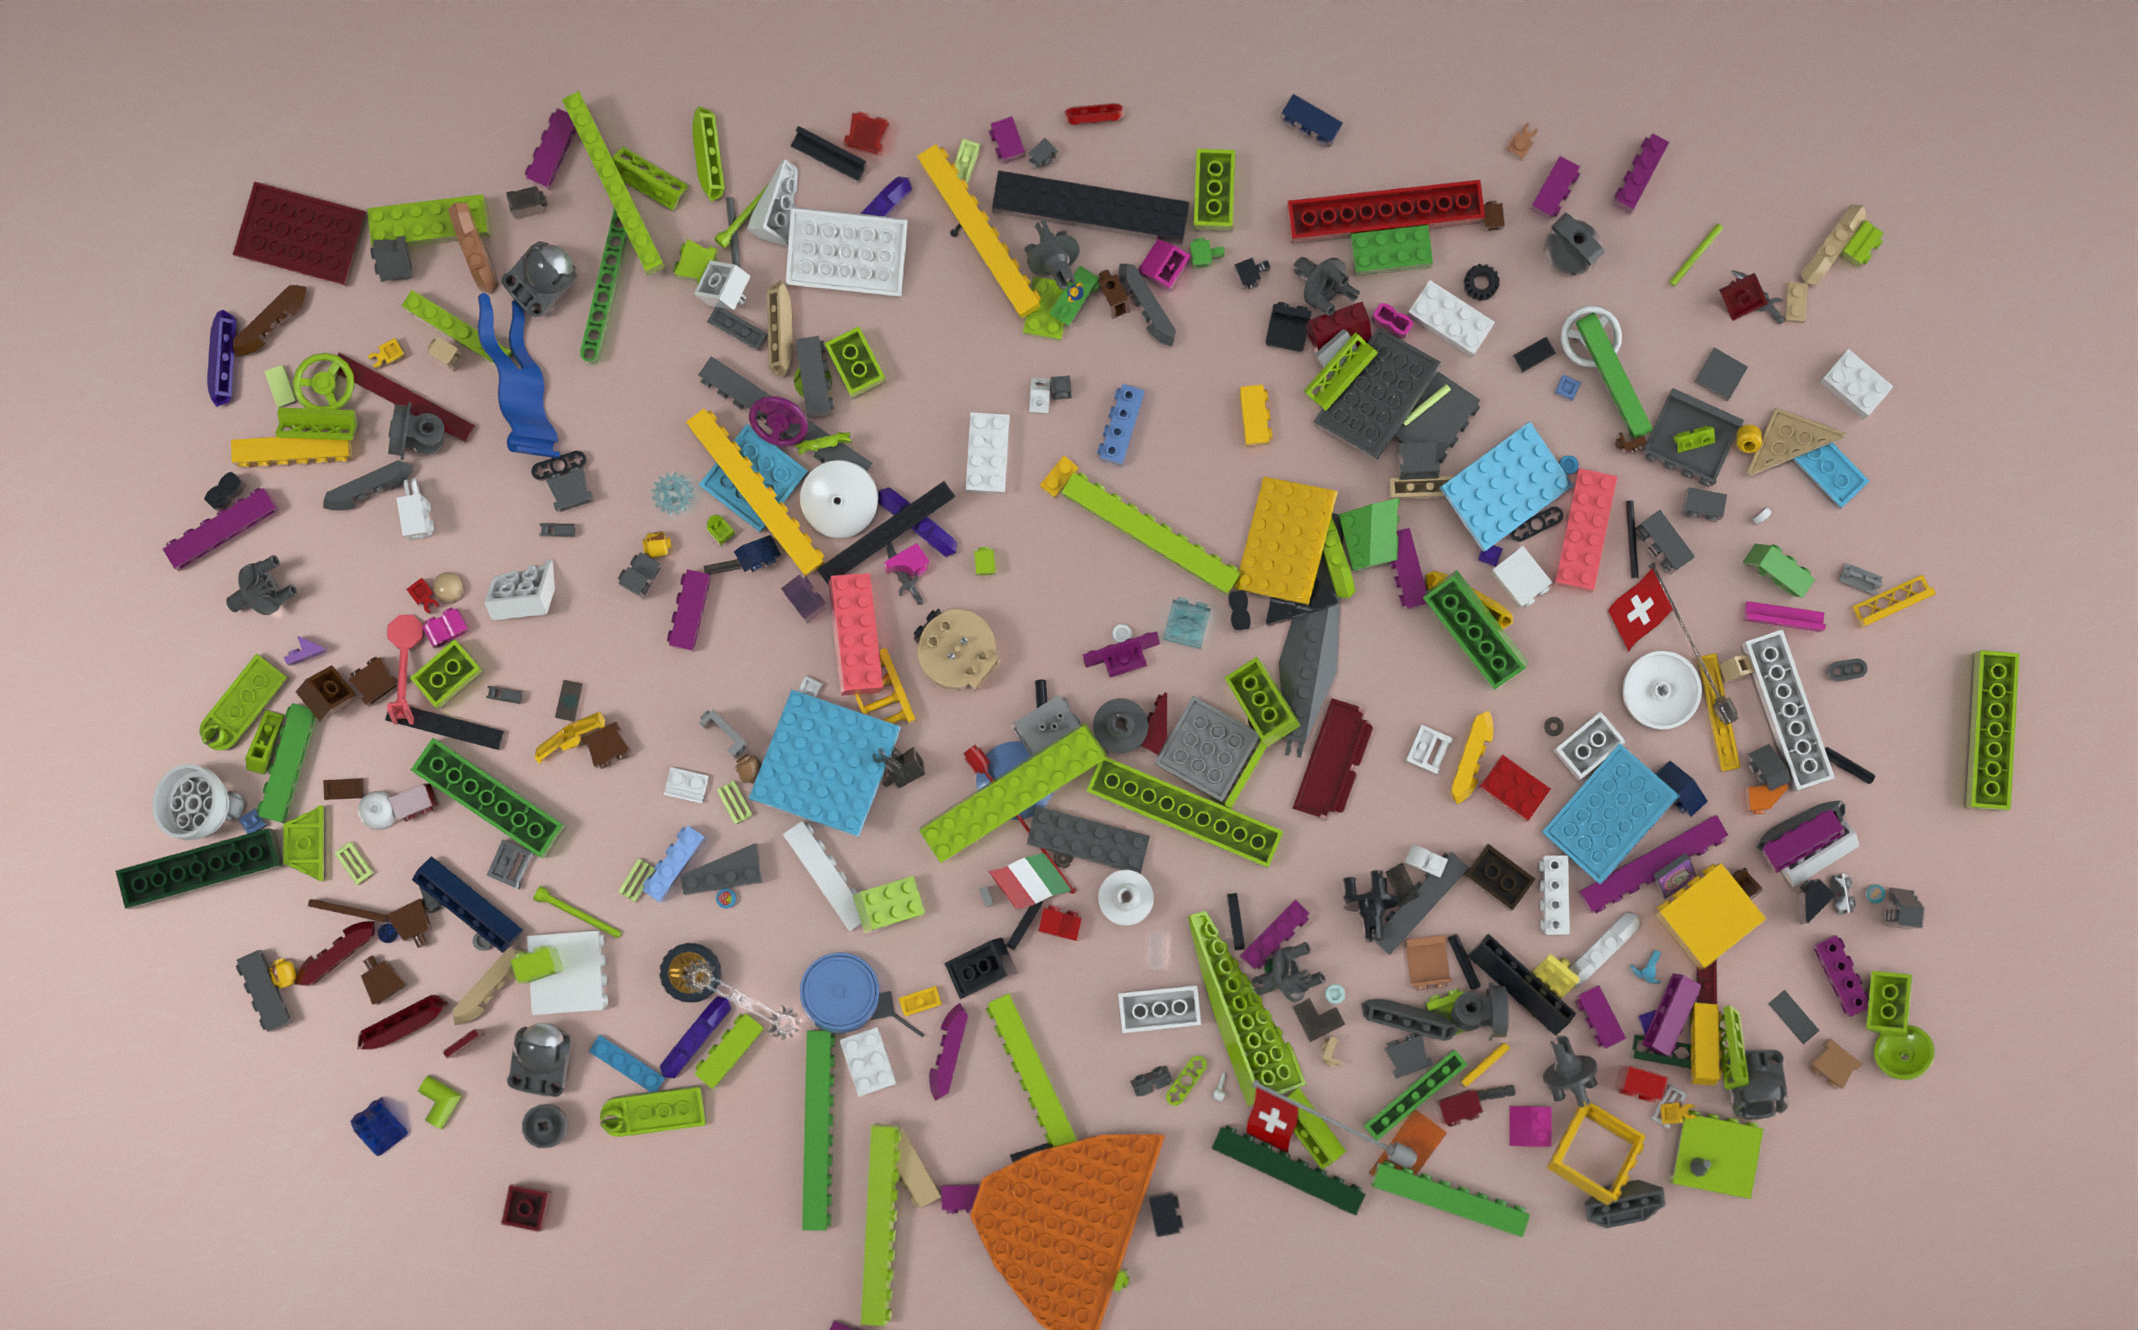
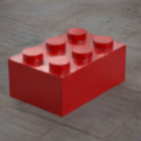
M1504 755L1498 758L1478 787L1525 822L1530 820L1551 790V788Z
M1621 1065L1615 1089H1619V1094L1629 1097L1639 1095L1638 1099L1656 1103V1100H1662L1668 1077L1631 1066Z

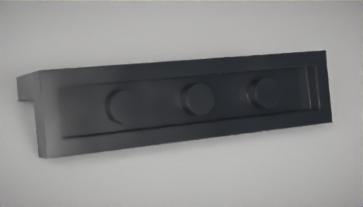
M800 126L797 127L795 130L796 136L790 145L792 149L859 183L868 167L867 161Z

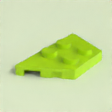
M319 805L317 808L283 824V864L318 881H324L323 805Z

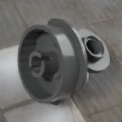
M408 402V406L395 404L393 419L390 422L388 454L401 456V460H404L406 448H413L420 454L430 455L436 453L443 444L444 424L442 420L430 413L419 416L410 415L411 402Z
M1489 983V989H1486L1485 996L1475 992L1461 994L1456 999L1451 1011L1453 1024L1465 1032L1475 1031L1479 1027H1486L1488 1040H1492V1037H1506L1509 1019L1506 987L1493 986V983Z

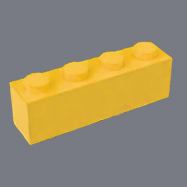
M1694 1003L1690 1014L1691 1084L1715 1086L1722 1078V1068H1719V1061L1722 1058V1049H1719L1722 1032L1718 1027V1023L1721 1022V1012L1718 1011V1004Z

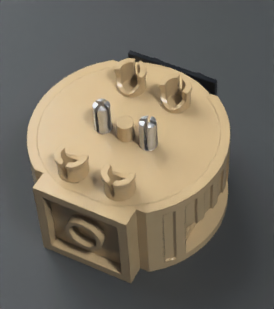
M939 608L936 612L932 610L926 617V624L924 626L920 625L913 633L915 643L919 641L917 655L924 673L933 683L944 689L961 691L967 690L970 687L976 691L1000 662L999 657L996 656L995 638L989 625L980 616L967 610L950 609L941 614Z

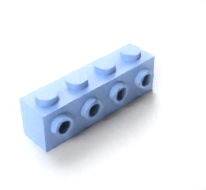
M687 826L686 829L683 827L676 836L679 839L675 845L671 844L665 852L667 854L666 858L656 864L654 875L652 877L648 876L643 883L645 887L643 891L658 902L663 901L706 839V837L690 826Z

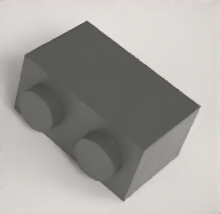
M1688 487L1685 490L1682 513H1686V516L1690 518L1702 516L1706 517L1705 520L1717 522V519L1720 520L1724 516L1727 494Z
M1770 744L1748 754L1750 759L1748 766L1751 772L1757 774L1760 784L1762 786L1765 785L1769 791L1791 781L1788 768Z

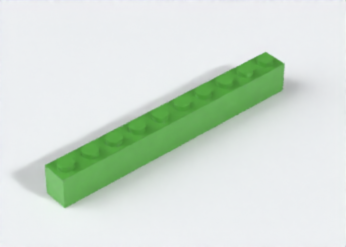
M807 1030L802 1230L826 1231L827 1226H831V1214H828V1206L832 1204V1194H828V1186H832V1174H829V1166H832L833 1155L829 1154V1146H833V1134H829L830 1126H833V1114H830V1106H834V1095L830 1094V1087H834V1075H831V1067L835 1066V1055H831V1047H835V1035L827 1031Z

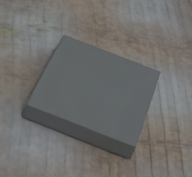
M1714 347L1694 382L1728 401L1748 366Z

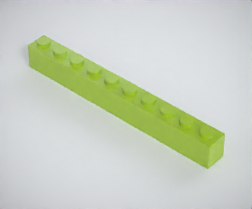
M577 91L563 98L562 102L645 272L649 276L666 268L582 95Z
M1080 472L1078 475L1076 473L1072 474L1061 495L1228 596L1240 576L1238 568L1231 564H1223L1221 562L1222 559L1213 553L1211 556L1204 552L1205 548L1196 543L1195 545L1187 542L1189 539L1180 533L1178 535L1172 533V528L1162 523L1159 525L1154 522L1155 518L1147 513L1141 514L1138 512L1139 508L1131 503L1126 505L1121 501L1122 498L1115 493L1108 494L1104 491L1105 487L1098 483H1090L1088 481L1089 478Z
M1008 993L987 1003L989 1007L986 1008L990 1019L994 1018L997 1023L994 1028L998 1036H1003L1006 1042L1003 1044L1005 1052L1013 1057L1012 1067L1015 1073L1019 1072L1022 1077L1019 1082L1023 1090H1028L1031 1096L1028 1098L1030 1106L1038 1111L1037 1121L1040 1127L1045 1126L1047 1134L1044 1136L1048 1144H1053L1055 1147L1077 1141L1010 994Z
M875 1123L871 1126L861 1325L885 1326L888 1324V1321H891L892 1317L889 1301H892L893 1297L890 1281H893L894 1278L891 1262L895 1258L892 1242H895L896 1230H893V1223L897 1219V1210H894V1205L898 1200V1190H895V1186L899 1180V1170H896L897 1162L900 1161V1150H897L898 1142L901 1141L899 1125Z

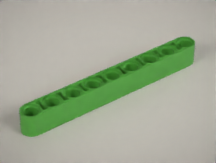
M615 208L580 350L581 358L589 365L596 364L600 358L628 240L624 227H616V223L620 218ZM614 239H621V244L614 247L612 246V241ZM609 258H617L616 263L608 265L607 261ZM611 276L612 281L609 284H604V277ZM601 295H608L606 302L601 303L598 301ZM597 313L604 315L601 321H594V316ZM592 332L599 333V337L596 340L590 339ZM589 350L595 352L594 357L591 359L585 358V354Z

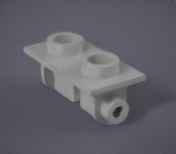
M1845 563L1839 581L1876 595L1878 588L1882 585V576Z
M1848 873L1842 874V878L1840 874L1832 875L1833 893L1841 892V896L1834 897L1836 911H1838V914H1845L1846 909H1848V913L1854 912L1853 908H1856V901L1854 896H1851L1850 890L1853 888L1852 878L1848 877Z

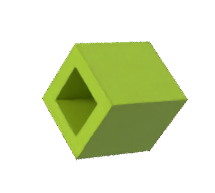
M979 547L978 551H974L976 576L996 575L994 549Z

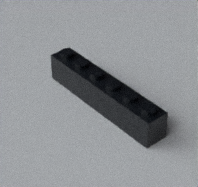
M1489 933L1469 953L1468 957L1500 986H1505L1507 992L1555 1036L1569 1025L1577 1014Z

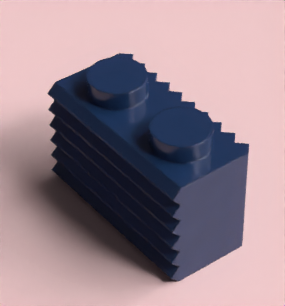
M771 535L744 544L734 551L744 572L751 570L752 573L763 568V565L766 567L772 566L777 562L776 559L781 556Z

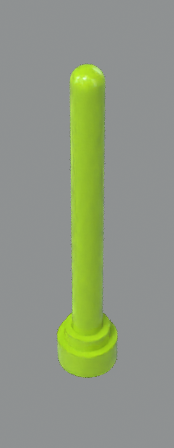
M767 186L725 232H719L713 238L719 246L725 249L730 244L731 236L753 213Z
M539 886L533 900L538 903L547 902L615 938L621 936L619 930L549 895L550 893L547 892L546 888Z

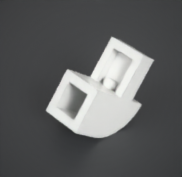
M1412 845L1404 864L1441 878L1448 859L1434 854L1427 849Z

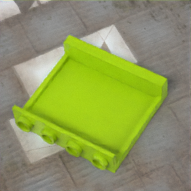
M1688 1110L1689 1115H1696V1118H1683L1684 1123L1682 1124L1674 1173L1671 1175L1670 1183L1751 1199L1764 1129L1758 1128V1123L1747 1121V1124L1743 1125L1739 1124L1738 1119L1727 1117V1121L1719 1120L1720 1116L1708 1114V1117L1700 1116L1698 1111ZM1700 1157L1710 1161L1711 1166L1704 1176H1696L1691 1172L1690 1163L1693 1158Z

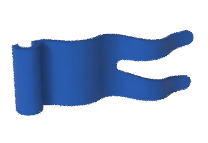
M482 293L478 296V336L484 351L493 360L498 370L499 406L504 418L512 429L507 438V447L510 452L559 458L560 452L553 451V445L555 442H558L557 433L548 421L544 411L543 375L539 366L529 356L524 345V309L516 300L512 301L509 345L512 355L521 366V369H519L497 343L494 334V314L488 294Z

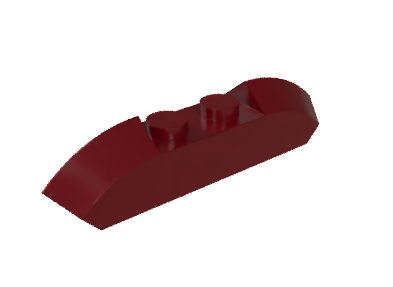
M364 921L343 930L345 937L337 938L332 943L333 947L329 950H322L317 954V959L310 956L305 960L297 973L295 984L313 986L374 938L375 922Z
M430 995L361 1030L358 1035L357 1049L371 1050L381 1048L417 1031L436 1019L445 1009L447 1002L437 995Z

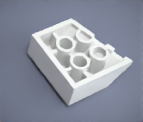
M552 559L545 561L546 564L536 567L535 564L528 566V569L518 573L515 570L493 577L484 602L491 620L547 614L555 590Z

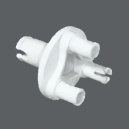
M1121 870L1109 875L1102 883L1098 894L1099 906L1105 917L1113 923L1125 926L1142 921L1149 914L1154 900L1153 890L1148 880L1141 874L1131 870ZM1123 892L1130 893L1129 896L1132 898L1130 902H1123L1121 897Z

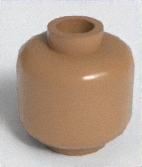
M747 754L736 761L735 771L742 782L754 784L761 768V763L756 756Z

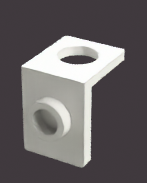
M1031 378L1029 412L1049 413L1051 379ZM1036 383H1044L1046 385L1038 386Z

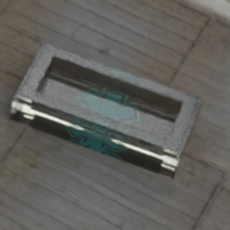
M738 559L704 566V572L710 575L743 569Z
M563 680L555 718L575 722L583 688L582 683Z

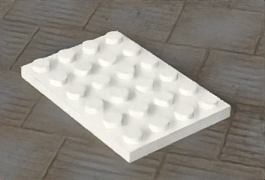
M792 207L786 284L901 296L908 219Z

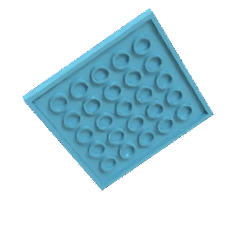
M791 690L749 799L859 837L901 727Z

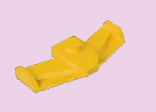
M596 712L570 723L536 747L535 760L541 764L543 758L558 747H561L563 751L575 748L580 743L581 734L597 727L604 728L605 719L601 712Z

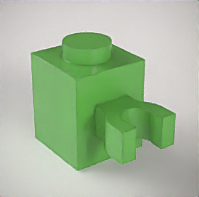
M1205 238L1194 239L1193 242H1190L1192 269L1212 267V258L1224 257V246L1210 248L1209 240H1205Z

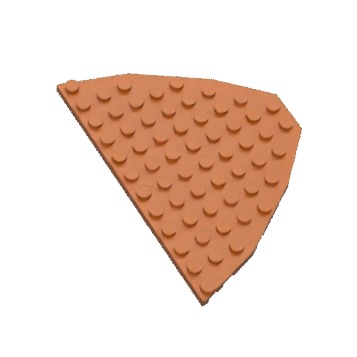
M1099 1134L1033 1152L982 1177L970 1218L995 1268L1031 1312L1036 1321L1045 1329H1100L1165 1138L1164 1134Z

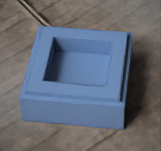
M1562 375L1555 394L1573 401L1581 382Z

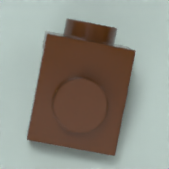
M1622 432L1618 433L1615 439L1617 449L1621 450L1623 454L1629 451L1633 453L1639 452L1644 449L1643 446L1647 443L1645 436L1626 442Z
M1746 868L1738 870L1732 875L1751 900L1763 891L1762 887L1753 879Z

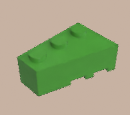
M1755 543L1742 563L1747 566H1755L1759 569L1758 573L1764 576L1765 574L1774 581L1775 585L1793 597L1803 598L1815 580L1810 575L1811 572L1807 568L1799 567L1795 564L1797 561L1791 556L1782 554L1780 547L1774 544L1764 545Z

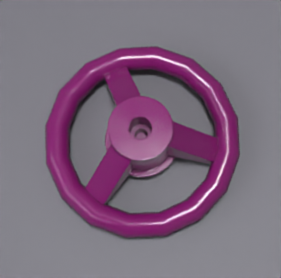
M765 396L755 401L750 407L749 421L752 429L761 439L769 444L780 447L793 446L800 443L807 435L808 422L805 414L796 404L788 399L778 396ZM758 410L768 416L767 424L772 429L771 435L759 426L756 419ZM790 423L801 425L800 432L791 439L779 438L781 432L789 428Z

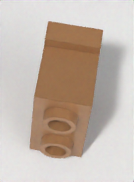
M1826 1039L1823 1043L1825 1048L1808 1063L1812 1067L1810 1070L1819 1077L1823 1075L1827 1078L1826 1082L1834 1089L1837 1087L1843 1089L1852 1071L1858 1070L1862 1063L1833 1040Z

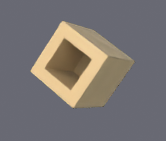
M1748 654L1733 657L1719 665L1726 683L1741 680L1755 672Z

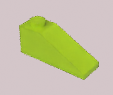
M265 710L245 757L246 770L263 775L266 774L285 718L283 714Z

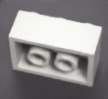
M1849 349L1842 354L1820 380L1824 387L1863 419L1872 413L1894 387Z
M1600 711L1557 746L1553 752L1574 777L1580 780L1605 760L1619 743L1623 745L1626 741Z
M878 1027L839 1040L858 1097L897 1084Z

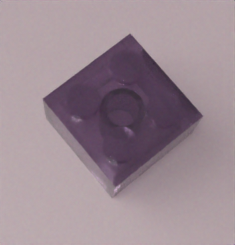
M799 574L783 586L781 590L805 622L809 623L826 610L823 606L826 602L818 592L814 594L812 591L814 587L806 576L802 578Z

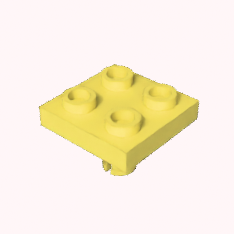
M1551 954L1531 971L1560 999L1580 981V978L1568 969L1571 966L1568 959L1562 957L1557 960Z

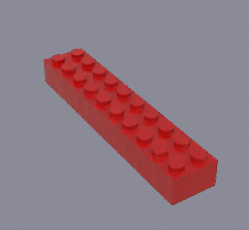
M1481 179L1289 200L1286 205L1291 243L1350 237L1354 233L1428 225L1429 228L1482 223L1485 219Z

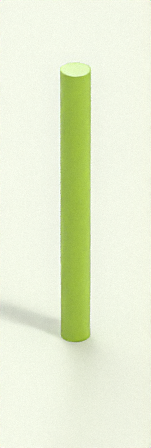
M1717 223L1669 281L1673 287L1678 284L1722 231V225Z

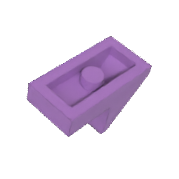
M297 636L302 650L294 649L289 651V655L285 656L284 659L287 665L292 666L327 651L326 648Z

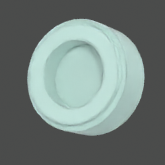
M1333 984L1327 987L1325 997L1328 1002L1338 1004L1344 1000L1345 991L1342 986Z

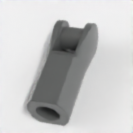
M539 524L541 526L539 536L575 537V524ZM549 527H554V533H549Z
M495 686L487 687L489 688L488 696H486L487 699L521 704L523 691ZM497 690L502 691L501 698L496 697Z

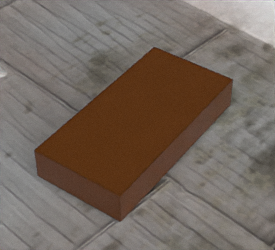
M363 778L323 780L324 800L361 799L364 797Z

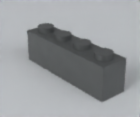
M819 336L795 339L808 418L832 415L831 409H834L833 397L829 398L828 390H831L830 378L826 379L825 371H829L827 359L823 360L822 355L823 352H826L824 341H820Z
M257 950L237 959V971L240 976L243 975L246 981L244 983L245 990L248 994L251 993L253 1001L251 1003L254 1010L259 1012L261 1016L259 1022L263 1030L273 1032L293 1023L278 986H274L268 972L270 967L263 951Z

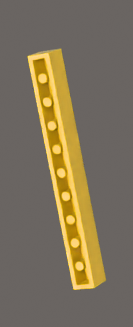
M934 144L917 155L918 160L1020 318L1026 317L1041 307L1039 294L1036 290L1031 291L1028 286L1031 284L1026 274H1020L1018 270L1021 268L1015 258L1011 260L1008 255L1010 252L1005 242L1000 243L997 238L1000 234L994 226L990 227L987 223L990 220L984 210L980 212L978 209V200L974 194L970 196L967 192V189H969L964 179L960 180L956 175L959 171L954 163L949 164L946 158L949 156L943 147L939 149L938 145Z
M703 408L687 420L686 424L804 576H809L824 564L822 558L825 556L818 547L814 550L810 544L813 542L806 532L804 534L798 529L800 524L794 517L790 519L786 514L789 510L783 502L778 503L774 497L777 495L770 486L768 488L765 487L762 483L765 481L758 471L755 473L751 469L753 464L748 457L745 456L743 458L740 455L739 451L741 448L735 441L730 442L727 438L729 433L723 425L719 427L716 424L717 418L711 410L707 412Z

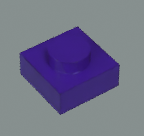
M1493 545L1484 552L1481 549L1477 561L1496 567L1503 548Z
M1656 1010L1638 1015L1644 1034L1647 1033Z

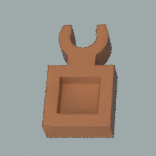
M1529 123L1524 125L1522 135L1518 132L1506 149L1522 160L1533 144L1529 139L1535 137L1538 131L1536 128L1533 133H1529L1527 131Z

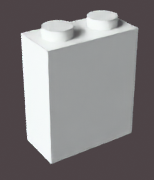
M1524 546L1491 571V574L1519 608L1523 605L1526 608L1535 602L1534 597L1537 594L1542 596L1550 590L1549 585L1552 583Z

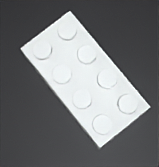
M1429 280L1407 314L1411 320L1470 358L1473 357L1495 323L1431 280Z
M970 413L966 493L1005 495L1010 415Z
M1197 986L1118 994L1122 1033L1201 1025Z

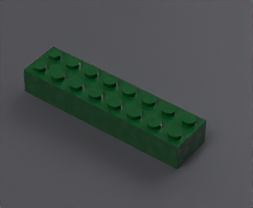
M266 828L119 869L115 872L125 909H134L283 867L274 830Z

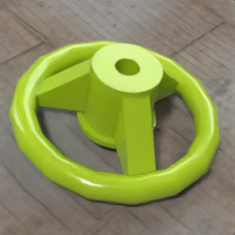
M330 353L314 354L303 360L296 369L293 378L294 394L299 403L308 409L338 410L344 407L351 398L355 386L354 375L348 363L339 356ZM326 360L333 362L327 372H319L314 375L313 379L302 378L306 368L316 361ZM341 367L346 375L347 386L344 395L337 401L334 394L337 389L335 380ZM301 386L313 388L316 393L326 396L329 405L318 406L312 404L303 395Z

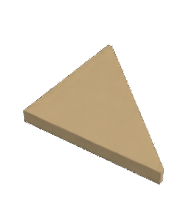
M1775 408L1762 437V445L1756 451L1748 468L1747 476L1754 475L1846 437V432Z

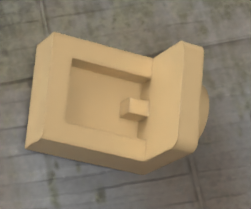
M1329 1036L1328 1040L1324 1039L1321 1050L1324 1052L1321 1059L1325 1060L1324 1064L1335 1068L1336 1065L1341 1066L1342 1064L1341 1061L1331 1058L1338 1039Z

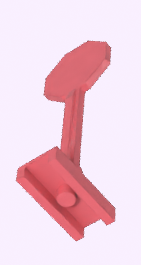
M398 615L388 624L387 639L397 649H400L397 699L395 703L387 704V711L394 725H398V719H407L409 724L414 723V716L406 700L408 650L412 649L423 639V624L414 615Z

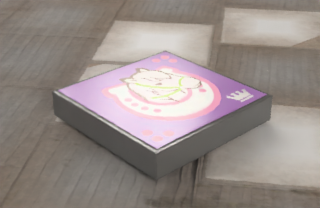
M1686 853L1653 875L1664 899L1681 889L1694 877H1697L1690 857Z

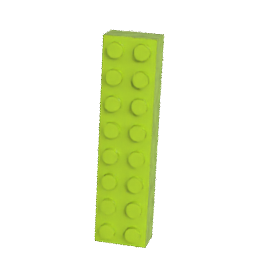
M1985 650L1975 652L1966 808L1997 811L2011 810L2020 653Z

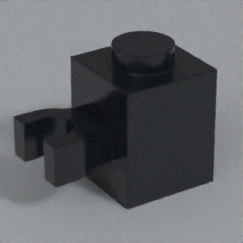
M1249 258L1234 264V271L1242 290L1245 288L1251 290L1259 286L1258 283L1261 281L1259 274L1270 270L1268 260L1255 265L1253 258Z

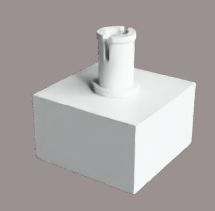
M710 260L694 295L709 306L734 310L736 305H742L745 302L740 297L746 300V295L743 294L750 275L737 265Z

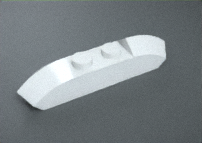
M1629 912L1622 915L1568 968L1580 978V981L1574 988H1578L1637 931L1640 927L1638 915Z

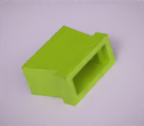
M687 239L686 244L683 243L680 248V254H682L680 261H676L673 268L676 279L694 281L698 285L709 261H716L718 250L709 246V249H706Z

